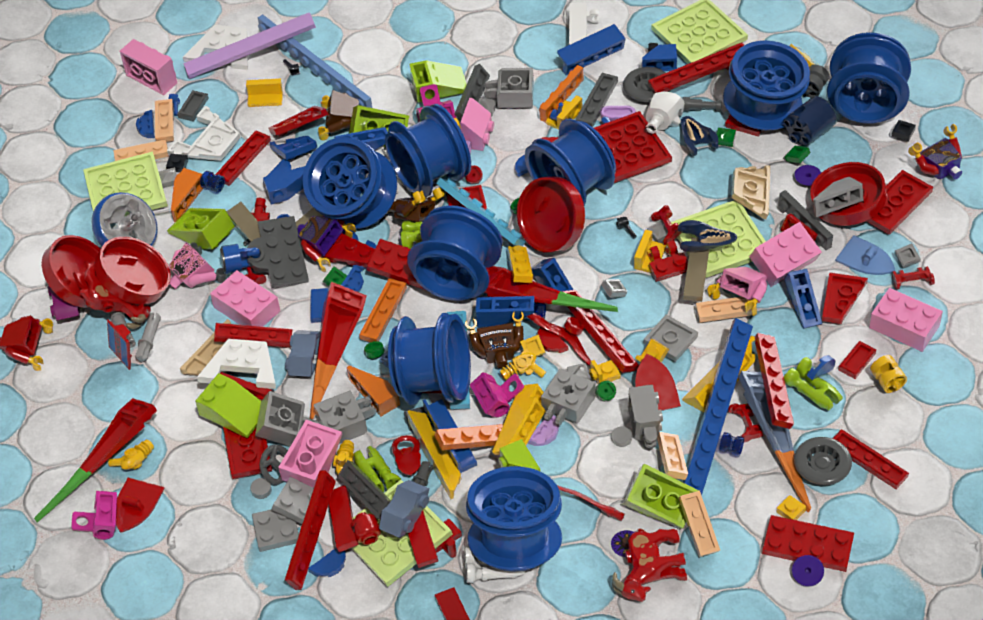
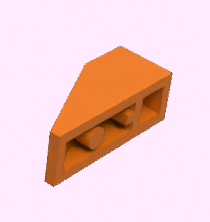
M183 168L176 175L171 204L174 222L187 211L205 187L201 173Z
M352 366L347 367L349 380L363 397L371 398V406L376 408V412L380 417L400 406L399 396L387 380Z

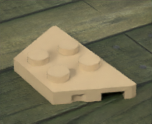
M765 165L763 169H757L756 166L735 168L732 178L731 198L761 218L767 219L769 215L770 166Z
M227 319L224 324H231V322ZM214 332L180 367L181 373L199 375L225 342L214 341Z

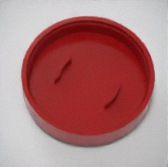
M861 162L841 163L824 170L817 176L811 186L812 204L813 199L833 182L846 177H851L862 183L863 201L819 216V218L830 224L840 226L856 225L873 218L882 210L887 200V189L882 173L875 167Z
M542 177L533 180L525 187L518 201V226L526 242L538 251L558 252L570 248L579 239L585 223V207L579 191L571 182L561 177Z
M65 235L55 240L45 250L41 262L44 278L49 287L62 300L77 307L90 308L85 304L84 297L79 294L81 288L78 286L73 272L82 273L86 271L87 264H94L100 248L86 238L76 235Z
M115 237L108 240L100 249L94 262L96 276L104 288L115 297L132 304H150L157 301L168 287L171 279L170 268L164 257L151 245L132 237Z

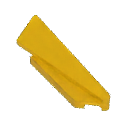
M538 383L524 385V389L515 396L492 451L493 454L500 455V448L520 439L527 445L545 413V409L541 404V396L544 392Z

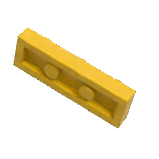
M520 245L508 246L507 254L513 282L532 283L533 274L527 247Z

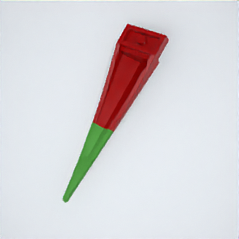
M486 267L489 274V286L484 293H487L489 297L534 296V302L618 312L617 306L580 298L532 281V283L513 282L511 271L504 267Z
M134 398L126 403L117 412L86 460L55 497L35 516V521L39 522L145 427L143 423L149 421L152 415L157 412L155 406Z

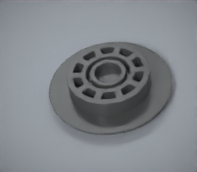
M655 67L637 68L625 77L623 82L624 91L629 97L637 101L650 102L654 93L648 85V80L666 72Z
M814 437L806 440L797 448L794 455V465L797 472L805 480L817 485H831L840 482L849 474L852 467V458L848 449L841 442L829 437Z

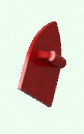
M646 354L637 369L635 387L653 385L654 392H658L659 395L658 410L661 409L663 411L681 407L671 373L658 359Z
M128 477L117 496L116 526L119 532L128 531L146 520L157 505L165 488Z

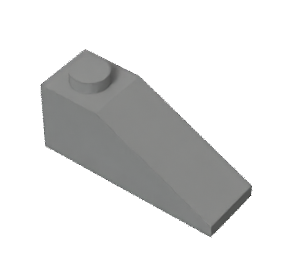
M851 177L833 182L813 199L814 216L817 218L863 201L862 183Z

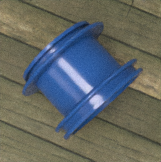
M866 32L850 36L836 47L830 61V74L832 78L827 86V97L837 113L847 119L860 123H878L889 120L903 111L910 96L907 82L911 75V62L906 48L898 40L885 34Z
M755 41L742 46L735 53L729 66L731 80L723 92L724 105L737 121L746 126L761 130L784 128L783 120L803 104L801 96L806 92L810 81V70L807 61L794 48L776 41Z
M433 104L423 107L420 112V122L408 128L398 121L390 123L388 133L385 136L387 155L397 177L410 192L423 191L424 196L428 197L433 190V180L446 175L454 181H460L470 173L471 156L464 135L452 115L443 106Z
M564 119L559 125L558 139L551 143L548 140L538 138L525 150V162L532 180L542 177L564 178L571 182L579 191L584 206L586 204V191L594 186L602 190H608L614 185L616 172L614 156L603 137L592 126L583 121Z
M339 137L323 143L312 153L304 169L303 189L307 200L317 212L331 219H341L345 221L344 224L353 223L356 229H361L375 224L389 211L397 192V177L390 161L382 154L374 151L368 144L349 137Z
M441 206L435 208L421 224L420 235L423 242L414 245L408 253L407 263L411 273L425 290L447 300L460 301L482 295L489 286V274L486 267L494 266L501 257L503 241L500 232L490 220L471 209L460 206Z
M442 313L435 327L417 328L411 318L404 316L400 319L398 325L392 329L388 343L390 377L397 395L403 397L409 405H416L421 398L422 392L441 390L445 399L451 403L456 400H463L467 396L471 378V359L466 329L459 315Z
M518 466L494 469L477 478L469 488L466 501V511L473 522L467 536L468 546L474 556L489 566L513 572L529 570L550 560L558 552L562 543L561 528L556 522L562 509V500L557 484L543 472Z

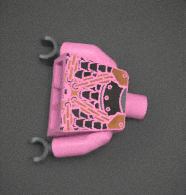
M186 242L181 249L176 250L169 264V268L175 273L170 279L169 284L175 289L182 282L190 288L215 280L223 283L227 279V274H224L222 268H218L215 273L214 269L201 256L202 247H197L195 242L190 245Z

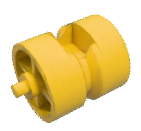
M891 355L878 358L870 367V371L886 393H892L901 389L907 382V376L899 368V365Z

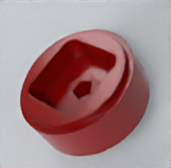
M471 166L470 173L465 176L466 181L472 185L480 183L483 179L482 170L478 166Z
M574 317L567 318L564 324L565 329L574 335H580L584 329L583 325Z

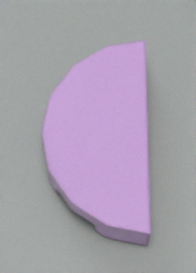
M554 415L549 421L544 420L535 429L528 444L543 446L550 444L556 439L559 425L555 423L556 417Z

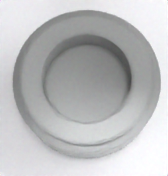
M624 426L615 428L612 432L613 443L619 447L628 446L632 441L631 430Z
M265 478L254 480L250 487L252 495L257 499L268 497L272 491L271 484Z

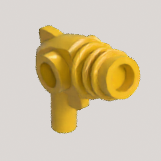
M527 349L514 357L512 363L508 362L509 366L506 365V368L502 367V370L499 371L505 381L513 374L518 375V373L531 375L535 372L541 378L546 374V371L535 363L537 359L536 354L530 353Z
M146 439L140 444L135 445L134 448L127 449L124 452L125 455L121 458L109 459L108 465L110 467L121 466L124 470L137 469L142 466V461L152 452L154 445Z
M344 440L340 444L337 455L334 457L333 467H336L337 475L347 460L353 462L354 443L350 440Z

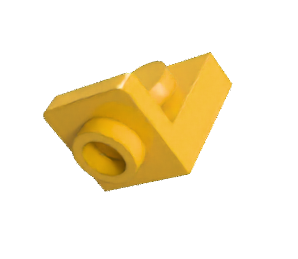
M651 339L642 355H637L635 359L641 363L645 355L649 354L662 363L669 349L655 339Z
M595 360L590 361L591 369H589V374L592 380H596L597 384L603 381L612 382L620 379V372L612 360L597 365Z

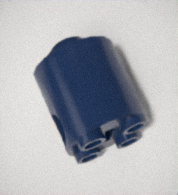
M815 96L790 113L783 120V124L789 133L790 141L794 144L799 143L805 146L832 128L836 123V115L832 106L825 99Z

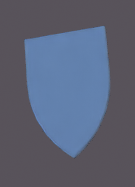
M853 235L835 259L836 262L865 274L884 275L895 271L891 258L883 249Z

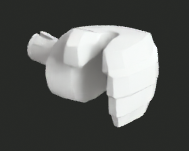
M671 92L655 93L645 116L648 122L646 130L654 134L657 130H664L669 126L678 127L681 122L679 116H682L684 111V100Z

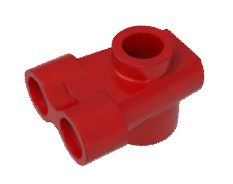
M260 197L256 198L254 213L251 212V214L257 221L270 220V213L266 212V200Z

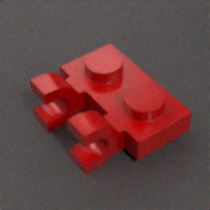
M674 240L667 242L668 248L665 249L669 256L667 258L661 259L657 246L650 247L649 249L651 253L648 254V257L652 262L649 263L648 267L656 282L687 273L688 260L684 252L678 254Z

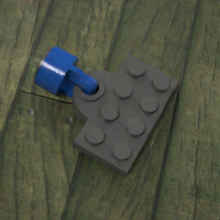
M294 216L258 221L260 238L250 242L247 248L239 249L238 244L225 245L220 248L222 269L226 274L234 273L236 270L241 272L242 268L251 267L257 273L268 272L271 288L309 282Z

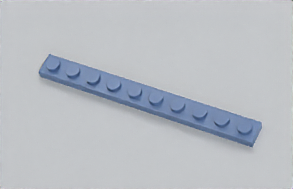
M263 14L257 17L260 32L277 26ZM293 37L277 43L283 50L288 51L293 58H297L305 67L311 69L315 75L320 76L325 83L333 86L337 92L347 93L349 96L358 99L359 106L372 108L371 97Z

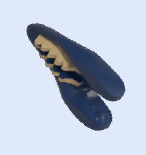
M685 116L681 119L684 142L692 156L697 155L698 149L695 145L700 143L710 144L713 149H718V136L715 131L700 124L690 116Z
M688 220L678 225L679 232L694 234L698 239V242H682L680 248L683 251H707L732 244L737 240L735 233L712 227L701 221Z

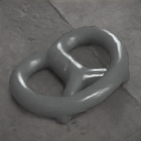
M280 445L269 446L260 458L261 473L273 485H279L283 482L281 475L277 479L273 478L268 473L266 467L272 465L279 472L278 467L281 463L276 459L277 451L281 452L284 456L288 452L286 448Z

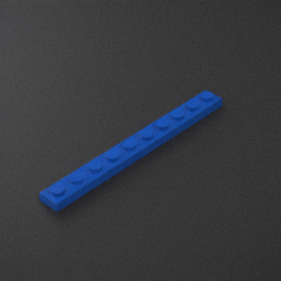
M737 318L732 321L688 463V476L686 480H683V483L699 490L701 495L753 329L752 325Z

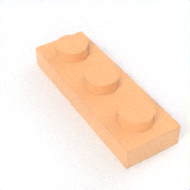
M172 99L155 101L156 141L165 139L166 142L174 141Z
M166 139L113 150L115 161L153 152L155 159L169 157Z
M735 297L696 303L699 322L752 315V309L746 313L745 303L752 299Z
M659 432L657 441L665 474L675 479L686 480L688 471L679 436Z
M700 491L680 496L679 501L699 558L719 552L720 547Z

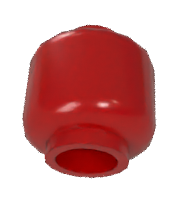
M359 513L351 522V528L359 543L370 545L378 540L381 530L379 529L377 518L373 514Z

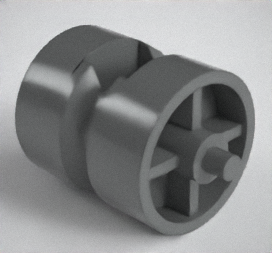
M816 64L809 67V86L803 94L810 98L819 96L823 86L829 79V72L823 66Z

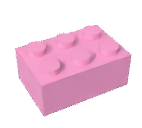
M135 39L131 40L120 50L126 76L162 95H165L177 84L173 61L168 55H164Z
M799 222L757 246L749 257L760 273L767 276L766 281L772 287L784 280V277L789 272L801 270L816 261L822 251Z
M237 270L210 293L214 308L239 325L263 327L280 312L277 296Z
M889 288L871 313L869 328L923 352L940 326L943 311Z

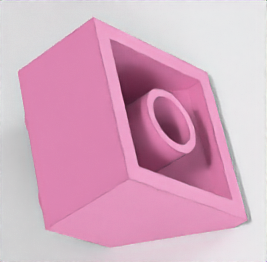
M469 98L460 122L465 140L471 141V149L483 151L485 145L489 143V133L494 129L491 113L473 98Z

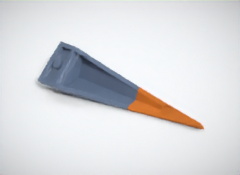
M741 371L738 378L745 390L743 395L802 504L806 506V511L809 512L811 505L801 475L797 472L794 465L795 453L789 429L772 425L761 372Z

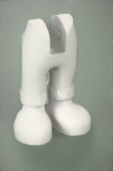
M469 547L464 549L466 583H474L479 579L487 581L488 579L517 578L525 574V571H504L489 566L476 558Z

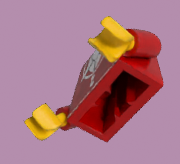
M29 315L7 324L4 327L2 337H0V349L8 357L25 364L29 362L34 370L40 371L41 366L36 363L44 364L42 357L34 356L32 358L30 356L35 353L41 328H43L44 333L50 334L53 332L52 320L47 318L40 321V319Z

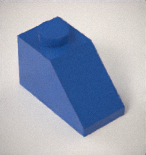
M676 44L656 46L642 57V67H655L664 72L677 69Z
M555 258L544 259L532 268V274L538 283L561 292L574 290Z

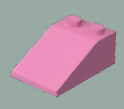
M305 420L278 467L282 481L287 482L292 477L314 488L319 471L326 470L329 473L342 437V432Z

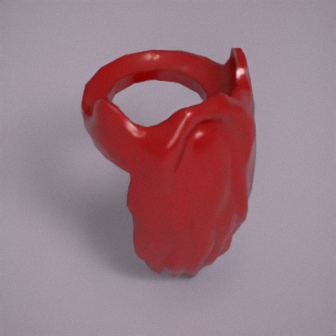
M408 435L400 436L393 441L392 453L396 458L395 461L398 469L403 474L412 476L421 466V445L419 439L417 440L415 437ZM402 441H410L414 444L413 447L402 448L401 450L397 448V445Z

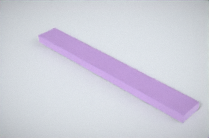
M310 12L184 63L187 75L191 79L314 29L316 26Z

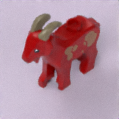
M87 264L86 271L82 273L73 272V276L81 288L79 294L84 297L85 304L90 308L102 310L106 313L120 311L127 314L133 322L126 324V327L129 329L139 328L148 318L151 311L150 306L132 304L112 295L96 277L94 264Z
M641 528L637 529L638 532H634L630 536L628 551H625L626 561L631 563L633 570L623 582L618 580L617 573L614 572L612 575L613 590L627 599L643 602L646 600V593L651 588L641 585L668 578L687 581L685 568H679L680 565H686L684 553L660 556L658 549L660 544L666 541L680 543L677 529H659L653 533H647Z

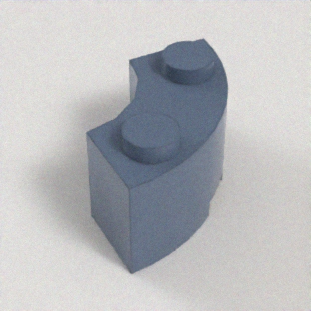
M297 330L291 335L290 346L292 349L285 362L288 375L306 377L313 375L316 364H313L314 355L318 354L320 331Z
M411 480L397 485L391 502L382 510L379 529L398 538H401L406 533H410L423 508L429 503L428 494L430 488Z

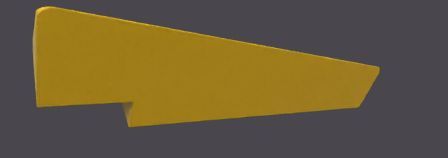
M754 336L749 338L739 374L741 371H747L755 362V354H752V342L755 341ZM720 361L682 398L685 403L703 413L705 412Z
M408 410V423L417 440L419 439L420 448L427 460L434 466L433 470L450 499H453L456 487L462 479L460 471L448 451L441 450L435 437L436 431L432 430L428 415Z

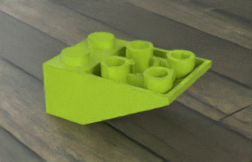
M427 60L409 64L411 80L418 102H422L420 88L427 85L436 84L440 98L462 94L465 90L467 83L460 66ZM428 89L425 92L427 99H432L435 95L432 89Z

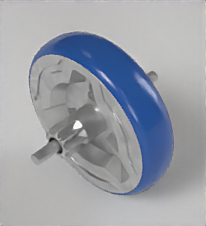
M124 192L110 194L96 205L92 214L93 234L101 247L112 238L131 237L129 235L131 231L135 234L136 239L144 241L153 246L158 231L156 217L147 203L133 194ZM116 223V225L111 228L110 224Z

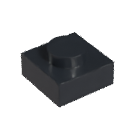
M898 120L892 131V137L909 142L916 125Z
M170 154L166 169L175 167L176 172H181L187 166L188 156Z

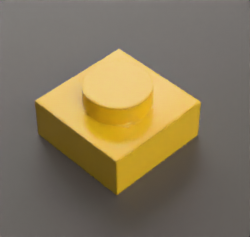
M539 335L520 341L523 350H529L530 353L536 354V357L546 354Z
M789 495L777 507L776 512L784 518L797 520L806 511V506Z

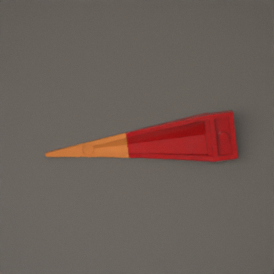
M331 282L323 306L309 417L312 420L315 416L314 404L321 402L339 360L361 316L367 295Z

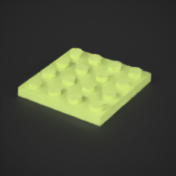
M699 0L651 24V30L666 44H676L677 54L687 64L748 40V34L710 0Z
M153 152L83 169L93 211L104 197L119 192L130 193L141 198L151 210L168 206Z
M735 200L671 222V224L678 223L679 225L683 221L696 220L718 229L731 231L737 235V240L734 243L709 250L706 278L719 274L724 269L736 268L752 262L749 256L753 250L766 242L744 207ZM681 233L677 238L682 243L697 237L694 234Z
M398 481L384 494L392 500L397 485L403 483V481ZM426 506L423 508L434 547L437 548L452 536L453 533ZM367 507L364 508L361 512H359H366L367 514H372ZM381 530V534L376 542L370 545L358 542L359 545L352 547V550L387 587L417 564L408 533L398 538Z

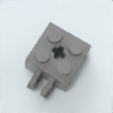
M501 68L498 70V80H489L484 84L486 88L484 92L485 97L497 98L498 108H533V68Z
M560 368L541 396V404L547 410L544 419L549 421L556 414L558 416L555 423L559 426L564 422L565 418L579 423L596 397L595 382Z
M653 385L631 387L628 392V411L634 439L644 441L646 447L652 449L657 445V436L659 431H662L661 422H663L662 410H658V392H654Z
M351 390L314 404L319 424L342 432L339 444L344 440H351L364 435L367 432L365 419L373 416L377 411L374 406H370L372 403L371 398L364 397L355 400Z
M269 391L261 401L255 436L291 446L305 420L315 421L303 416L305 409L303 401Z

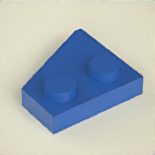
M309 136L286 139L285 144L277 145L275 141L270 142V148L285 160H292L300 154L309 153L317 148V143Z

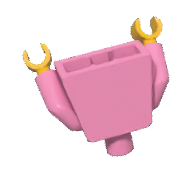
M748 267L727 268L723 270L722 276L716 281L717 284L708 286L707 291L709 297L713 295V299L720 297V288L746 299H752L745 303V311L747 313L748 310L752 309V316L757 314L756 304L760 303L767 290V276Z

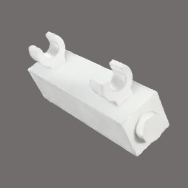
M570 3L569 45L587 37V21L598 23L599 9L587 11V3Z

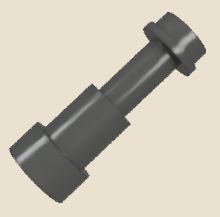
M690 97L682 98L685 103L684 111L706 108L716 109V112L722 109V100L716 99V102L702 101V99H690Z

